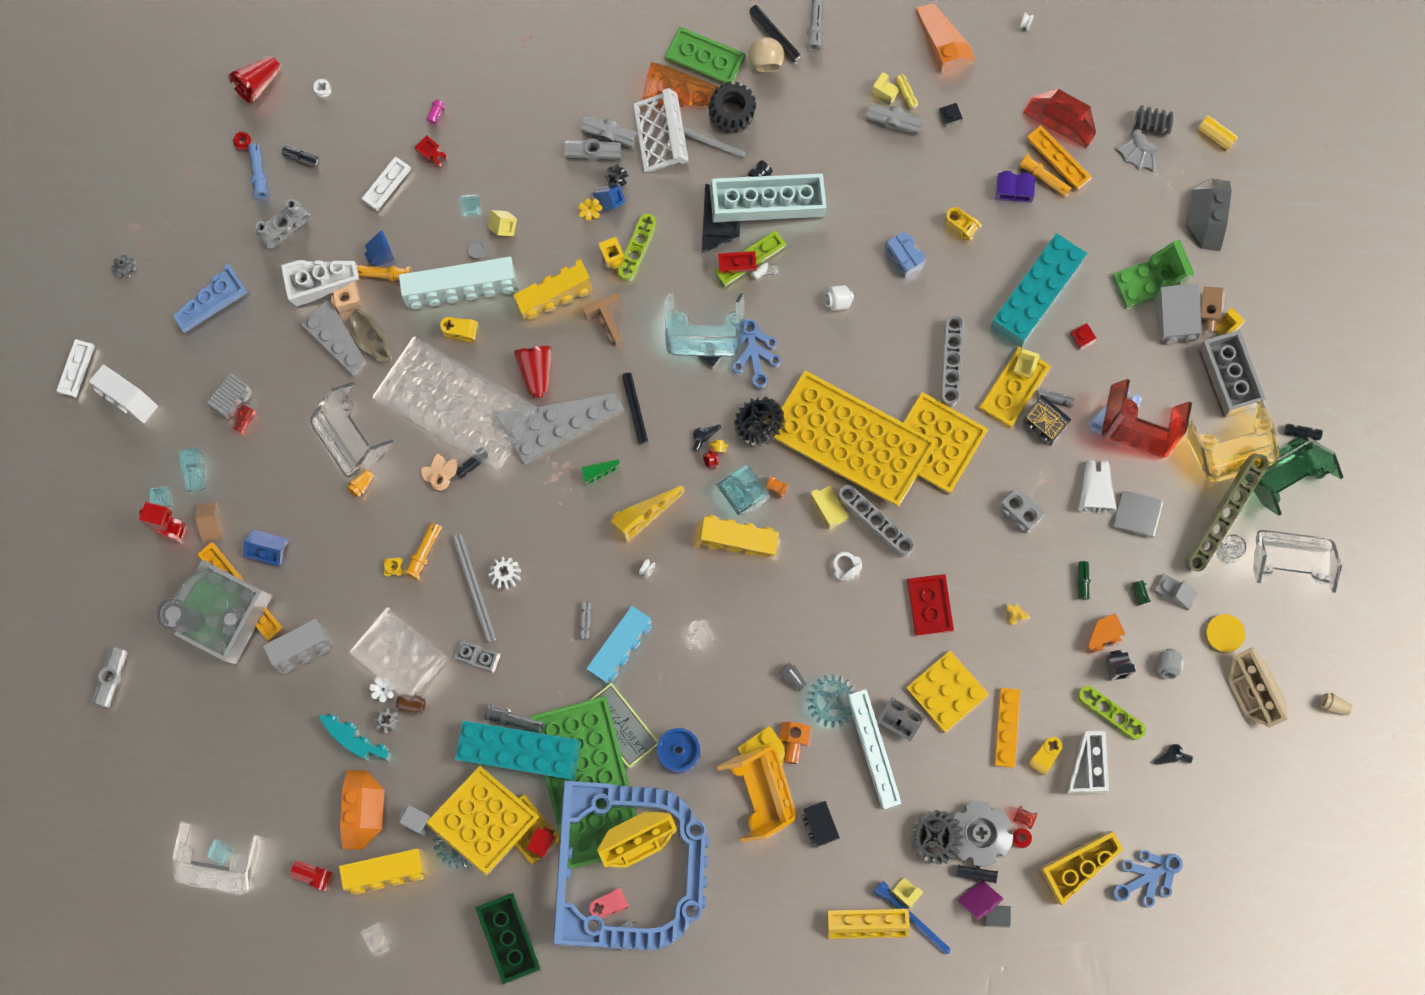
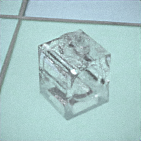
M378 922L361 931L371 954L377 953L379 956L389 951L388 947L392 943L382 923ZM380 934L382 937V943L378 946H375L373 944V938L374 936Z

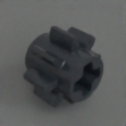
M619 164L609 167L607 169L608 174L605 176L608 185L624 186L627 184L625 179L629 175H627L626 168L619 167Z

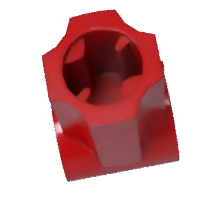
M297 860L290 871V877L306 882L309 886L326 891L333 872L317 866L315 868Z

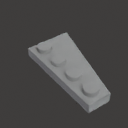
M329 299L301 323L352 376L367 364Z

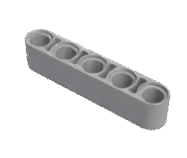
M958 315L948 317L944 330L941 403L950 408H954L957 405L960 393L963 320ZM956 323L959 327L953 329L949 324ZM955 341L958 345L956 347H952L948 344V342ZM954 359L957 363L955 365H951L947 362V360ZM953 377L956 382L949 383L946 378ZM952 395L955 400L948 401L945 396Z
M845 485L840 489L838 498L840 503L892 551L903 558L908 557L912 553L914 544L911 538L851 485ZM845 492H849L852 494L853 497L851 499H845L843 498L842 494ZM858 505H864L867 508V510L865 512H859L856 507ZM878 518L881 523L874 525L871 523V519ZM891 530L895 533V536L888 538L885 532ZM906 543L910 549L903 551L899 545Z

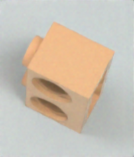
M356 281L334 291V296H331L332 305L337 307L339 313L361 308ZM344 296H349L347 301H341Z

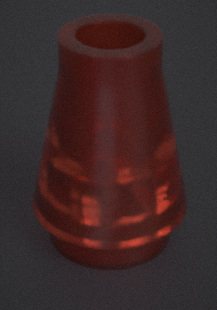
M242 404L241 408H238L232 429L243 434L244 430L254 419L256 410Z

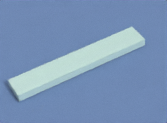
M867 689L849 694L847 699L881 810L901 804Z

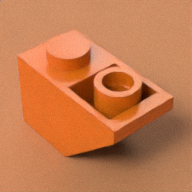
M1116 613L1102 618L1095 623L1086 647L1087 653L1092 650L1094 653L1105 649L1104 645L1111 643L1113 646L1122 642L1121 638L1124 637L1125 631Z

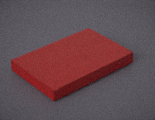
M946 574L907 579L915 637L954 632Z

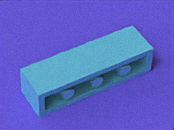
M631 606L586 668L587 671L606 685L609 681L612 683L618 675L616 671L619 667H624L630 658L628 655L631 650L635 651L640 645L641 641L639 639L643 634L647 635L652 628L651 618L634 606Z

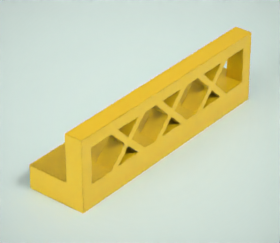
M909 909L828 911V939L909 937Z

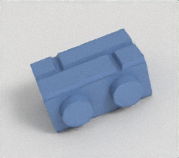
M903 231L896 235V237L888 240L885 244V249L903 275L908 277L924 267L926 257L922 250H917L914 246L915 241L913 237Z

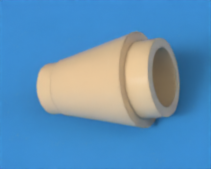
M1325 693L1321 700V708H1324L1327 712L1349 715L1352 711V704L1334 693Z

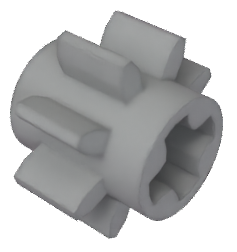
M389 708L383 713L379 710V718H374L376 722H379L377 729L380 730L384 727L386 734L388 729L396 731L395 725L400 723L399 720L395 719L398 714L396 712L390 714ZM386 717L389 718L390 724L385 723L384 719Z

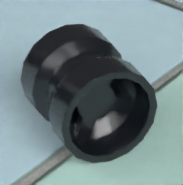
M760 160L756 164V168L748 172V176H771L774 172L765 161Z

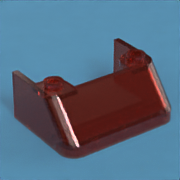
M1129 379L1112 384L1102 427L1103 438L1108 442L1157 459L1167 458L1187 432L1192 402L1189 401L1172 407L1169 427L1165 428L1137 418L1138 406L1133 400L1127 398L1130 384Z

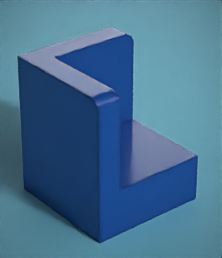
M620 185L605 186L593 192V196L601 204L602 210L615 209L625 203Z

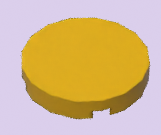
M1229 614L1217 615L1211 619L1205 631L1208 644L1214 650L1221 653L1234 652L1240 648L1246 634L1242 622Z

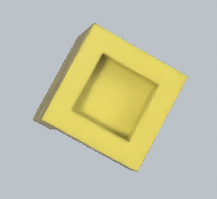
M882 72L873 86L872 94L891 105L900 92V88L889 83V75Z
M491 210L488 229L496 235L514 236L517 218L507 211Z
M1021 349L1013 373L1032 378L1040 354Z
M903 878L891 893L906 907L910 908L922 895L923 891L912 885L906 878Z

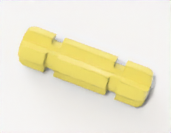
M904 74L897 76V85L900 86V91L905 101H907L908 107L910 109L917 107L918 101L914 97Z

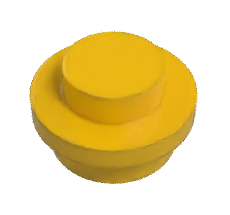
M713 440V443H709V446L715 452H726L728 444H725V440Z

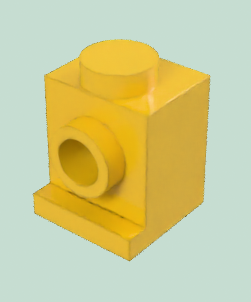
M616 237L598 243L600 253L607 268L612 267L616 269L623 265L622 262L625 261Z

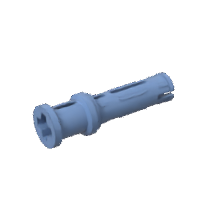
M255 143L248 145L252 169L250 182L253 184L254 189L252 196L255 199H265L269 196V191L266 188L267 177L263 174L260 145L257 143L255 147Z

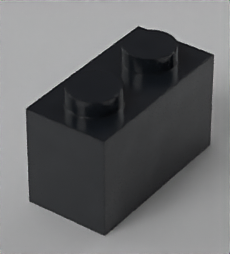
M826 801L803 809L804 814L801 815L804 826H809L811 833L808 836L812 845L816 844V847L819 848L840 839Z

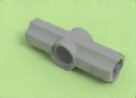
M872 102L866 115V119L882 123L888 129L894 131L902 129L918 135L924 118L905 113L900 107L891 106L888 108Z
M588 115L583 118L580 128L582 132L597 136L603 142H617L629 148H633L638 136V132L621 127L613 120L606 119L603 121Z
M589 139L587 141L566 140L565 157L587 158L590 161H597L599 159L620 160L621 143L599 142L596 139ZM591 148L597 149L595 152L589 151Z
M110 647L104 667L98 675L99 682L92 700L93 704L106 708L110 707L116 686L121 682L120 674L128 653L127 651ZM113 673V679L107 682V675Z

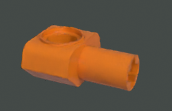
M782 722L780 740L782 743H787L784 762L798 764L800 746L809 745L811 726L795 722ZM798 729L801 735L798 738H792L790 731Z

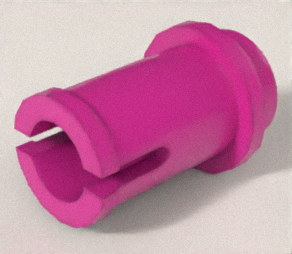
M435 99L431 103L432 107L426 118L432 124L438 123L442 110H445V103Z

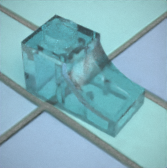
M199 448L179 450L180 466L184 475L186 491L207 490L204 453Z

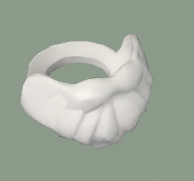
M848 552L837 554L833 561L835 569L833 576L841 581L854 579L862 569L860 557L853 556ZM842 556L849 557L854 565L846 574L837 565L838 559Z

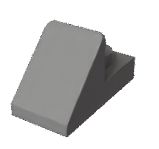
M1166 574L1162 575L1154 592L1187 610L1190 609L1198 594L1185 580L1181 583Z

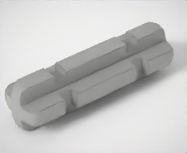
M1040 388L1037 398L1043 395L1051 402L1065 403L1069 407H1072L1075 402V397L1072 395L1065 396L1064 393L1052 390L1049 392L1045 388Z
M584 601L581 602L580 607L582 612H580L579 628L581 630H579V638L588 640L590 638L591 602Z

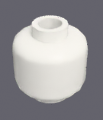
M845 285L833 286L825 293L824 300L826 306L833 311L845 310L850 307L851 302L854 300V295Z

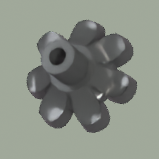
M125 254L121 255V259L115 258L113 260L115 265L111 266L112 272H116V277L121 278L123 274L125 278H130V271L135 272L136 267L133 265L135 260L132 258L127 259Z

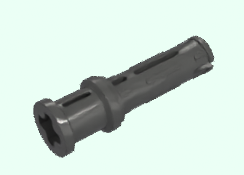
M490 703L486 708L485 720L498 721L501 725H514L536 733H542L540 728L544 729V722L512 713L509 708L502 709L496 707L493 703Z

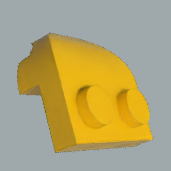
M770 726L738 747V751L742 755L763 747L773 746L778 752L781 765L783 766L785 749L783 743Z

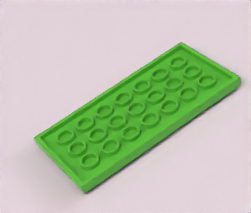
M606 696L530 716L531 719L544 722V729L540 728L542 730L541 734L577 739L582 742L575 782L629 786ZM545 776L560 835L564 781L572 780ZM603 800L596 801L595 804L598 809L606 808ZM611 807L605 815L598 816L590 813L578 824H570L569 847H572V857L568 859L567 867H571L572 870L601 862L602 860L597 850L608 830L637 816L635 808Z

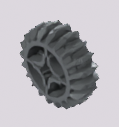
M934 810V813L927 812V817L924 815L920 816L922 822H915L918 828H913L912 831L916 833V836L911 837L912 840H916V843L912 846L918 848L916 851L917 855H922V860H928V863H936L937 865H941L942 862L949 863V858L952 860L956 859L954 853H961L958 846L964 845L960 842V839L965 837L960 834L963 830V827L958 826L960 821L954 820L955 816L953 814L948 815L947 811L940 812V810ZM939 821L945 823V826L939 829L933 825ZM937 846L943 851L935 854L930 849Z

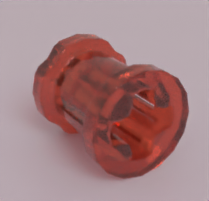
M1019 805L1012 821L1025 824L1031 830L1038 813H1031Z

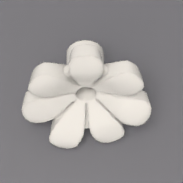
M376 677V685H370V690L374 691L371 694L373 699L380 697V702H386V697L392 698L394 696L391 690L395 689V684L390 683L389 677H385L383 681L380 677Z

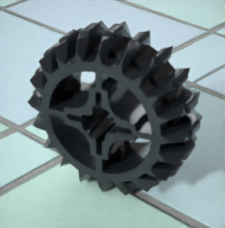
M758 396L756 400L751 398L750 403L744 402L745 406L743 408L739 407L740 413L735 414L737 419L734 420L736 425L734 428L740 439L753 446L756 444L762 446L763 442L769 444L770 439L775 441L774 436L780 435L779 430L784 429L782 423L785 422V418L783 417L784 412L781 406L774 399L771 398L769 400L766 396L763 399Z

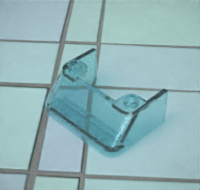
M669 292L664 300L665 338L668 353L674 356L734 357L738 355L742 348L745 323L744 293L739 294L735 302L736 311L730 312L727 315L726 326L689 325L688 315L684 311L674 310L673 292Z

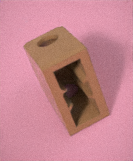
M1204 286L1201 319L1202 322H1205V332L1215 333L1217 323H1222L1225 301L1224 288ZM1210 311H1215L1214 314H1209Z

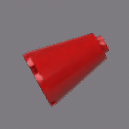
M268 56L232 71L228 76L230 83L234 82L236 85L234 90L245 102L251 101V104H253L280 72V63L275 57Z
M535 346L529 349L514 350V356L529 395H533V398L545 397L544 393H548L552 353L550 346Z

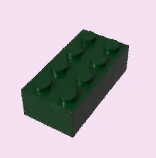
M514 893L475 907L503 985L543 970Z

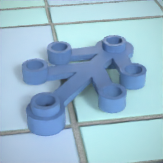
M746 319L740 325L741 334L734 344L729 346V354L731 356L739 355L740 347L746 339H748L749 345L738 361L733 363L732 370L736 374L742 373L745 363L751 356L755 374L752 379L753 385L757 389H763L767 386L768 378L762 373L759 355L768 360L772 367H778L781 359L778 355H773L756 344L755 337L765 342L766 347L770 350L776 348L777 340L761 332L756 321ZM749 326L753 328L750 332L746 330ZM774 341L775 344L773 346H770L768 342ZM734 347L738 349L735 353L731 351ZM773 358L778 359V362L773 363L771 360ZM736 365H740L742 368L740 370H736L734 367ZM757 380H763V384H757Z
M1148 850L1140 851L1138 859L1141 862L1151 861L1160 864L1161 866L1156 869L1135 864L1131 860H1124L1121 863V869L1124 872L1133 871L1144 876L1126 886H1116L1113 890L1114 898L1117 901H1125L1129 898L1132 891L1149 882L1146 896L1142 898V904L1147 908L1152 907L1155 904L1154 895L1159 876L1166 873L1164 886L1160 887L1159 894L1163 898L1170 897L1174 874L1180 872L1183 867L1182 859L1178 855L1168 854L1162 857L1151 854ZM1143 852L1147 853V860L1142 859L1141 854ZM1170 860L1175 862L1174 868L1169 866ZM1125 862L1130 863L1131 868L1129 870L1125 869ZM1163 888L1169 890L1168 895L1162 893ZM1118 890H1123V897L1118 896ZM1146 898L1152 900L1151 905L1145 903Z

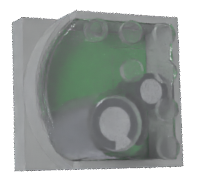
M202 559L194 575L184 581L176 592L175 597L167 599L159 605L157 620L162 627L175 633V636L223 661L237 664L256 628L257 622H259L265 607H267L273 595Z

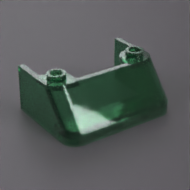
M1300 436L1266 455L1269 461L1268 468L1253 491L1263 506L1280 516L1282 512L1278 504L1281 500L1279 492L1308 475L1316 479H1322L1329 473L1340 480L1344 477L1335 452L1308 436ZM1260 459L1254 462L1256 468L1261 464ZM1249 474L1245 476V479L1248 483L1251 480Z

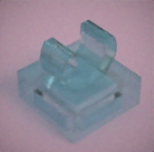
M169 486L150 488V503L171 507V488Z

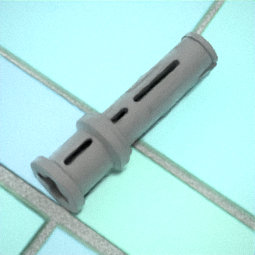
M812 0L810 27L807 30L808 42L806 43V49L809 51H820L822 49L821 36L823 35V30L821 28L823 0Z

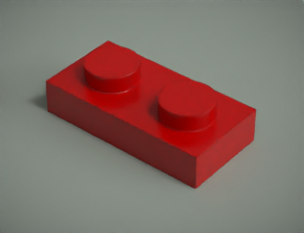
M756 251L718 253L719 274L757 271Z

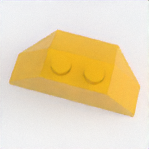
M643 812L609 829L597 851L604 867L627 868L662 850L677 829L670 813Z

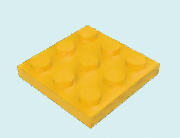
M951 650L906 687V690L944 733L989 696L988 692Z

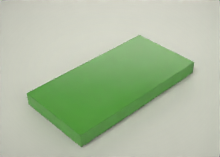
M679 27L664 58L666 61L727 85L728 82L733 84L746 54Z

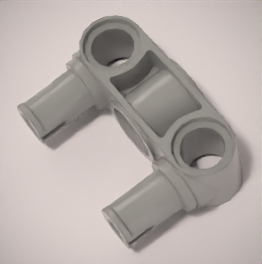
M292 198L288 199L285 202L286 208L266 223L263 221L256 223V234L267 248H272L310 219V214L299 201H295ZM287 222L284 227H280L281 223Z

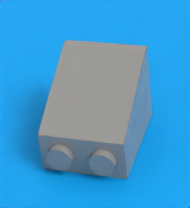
M1199 284L1161 287L1154 299L1160 342L1173 344L1180 340H1185V342L1196 341L1202 333Z

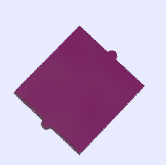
M980 881L973 888H969L964 895L957 899L977 920L989 911H993V908L1004 900L985 881Z

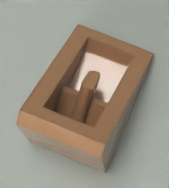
M217 502L197 505L195 520L202 542L222 539Z

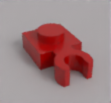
M428 135L414 147L428 162L433 159L435 165L439 168L441 167L440 162H438L439 158L448 160L444 152H439L441 147Z

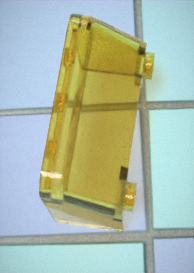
M1258 400L1256 420L1254 422L1255 433L1220 443L1217 436L1211 433L1199 435L1193 421H1189L1187 440L1208 480L1216 482L1236 476L1247 457L1253 453L1266 456L1269 465H1273L1279 460L1280 451L1274 423L1262 400ZM1259 457L1256 458L1254 461V466L1256 468L1259 467L1261 464V460Z

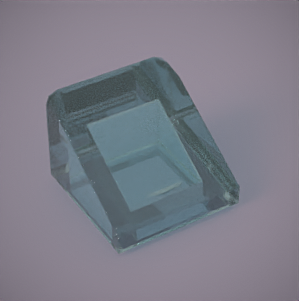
M479 193L460 196L462 216L481 214Z
M215 839L207 857L224 867L235 850L219 839Z

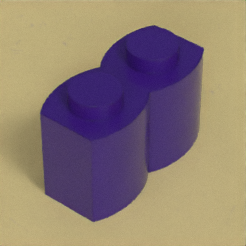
M1011 171L998 173L995 199L1018 202L1033 201L1035 176L1027 172L1018 175L1013 174Z

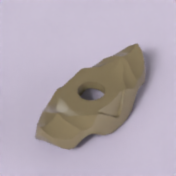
M355 309L348 320L353 329L355 343L377 361H392L390 346L383 330L371 316L359 309ZM370 330H374L376 334L372 341L367 337Z

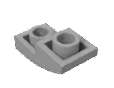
M461 640L455 659L494 673L501 655Z

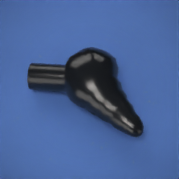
M721 425L696 428L693 432V437L696 441L692 450L699 452L702 444L721 429Z
M1172 744L1168 751L1154 761V764L1176 763L1180 760L1191 764L1193 756L1183 753V748L1179 744Z

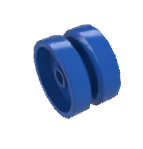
M673 728L666 731L660 737L657 744V755L661 765L668 772L673 774L688 773L697 766L700 760V744L697 737L691 731L684 728ZM676 748H680L682 753L677 754L675 752Z

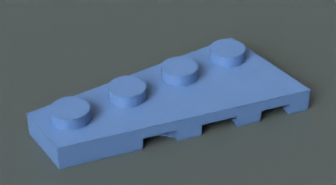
M228 263L223 267L224 270L219 275L216 274L211 279L212 282L206 288L203 287L193 300H189L173 316L184 333L248 293Z

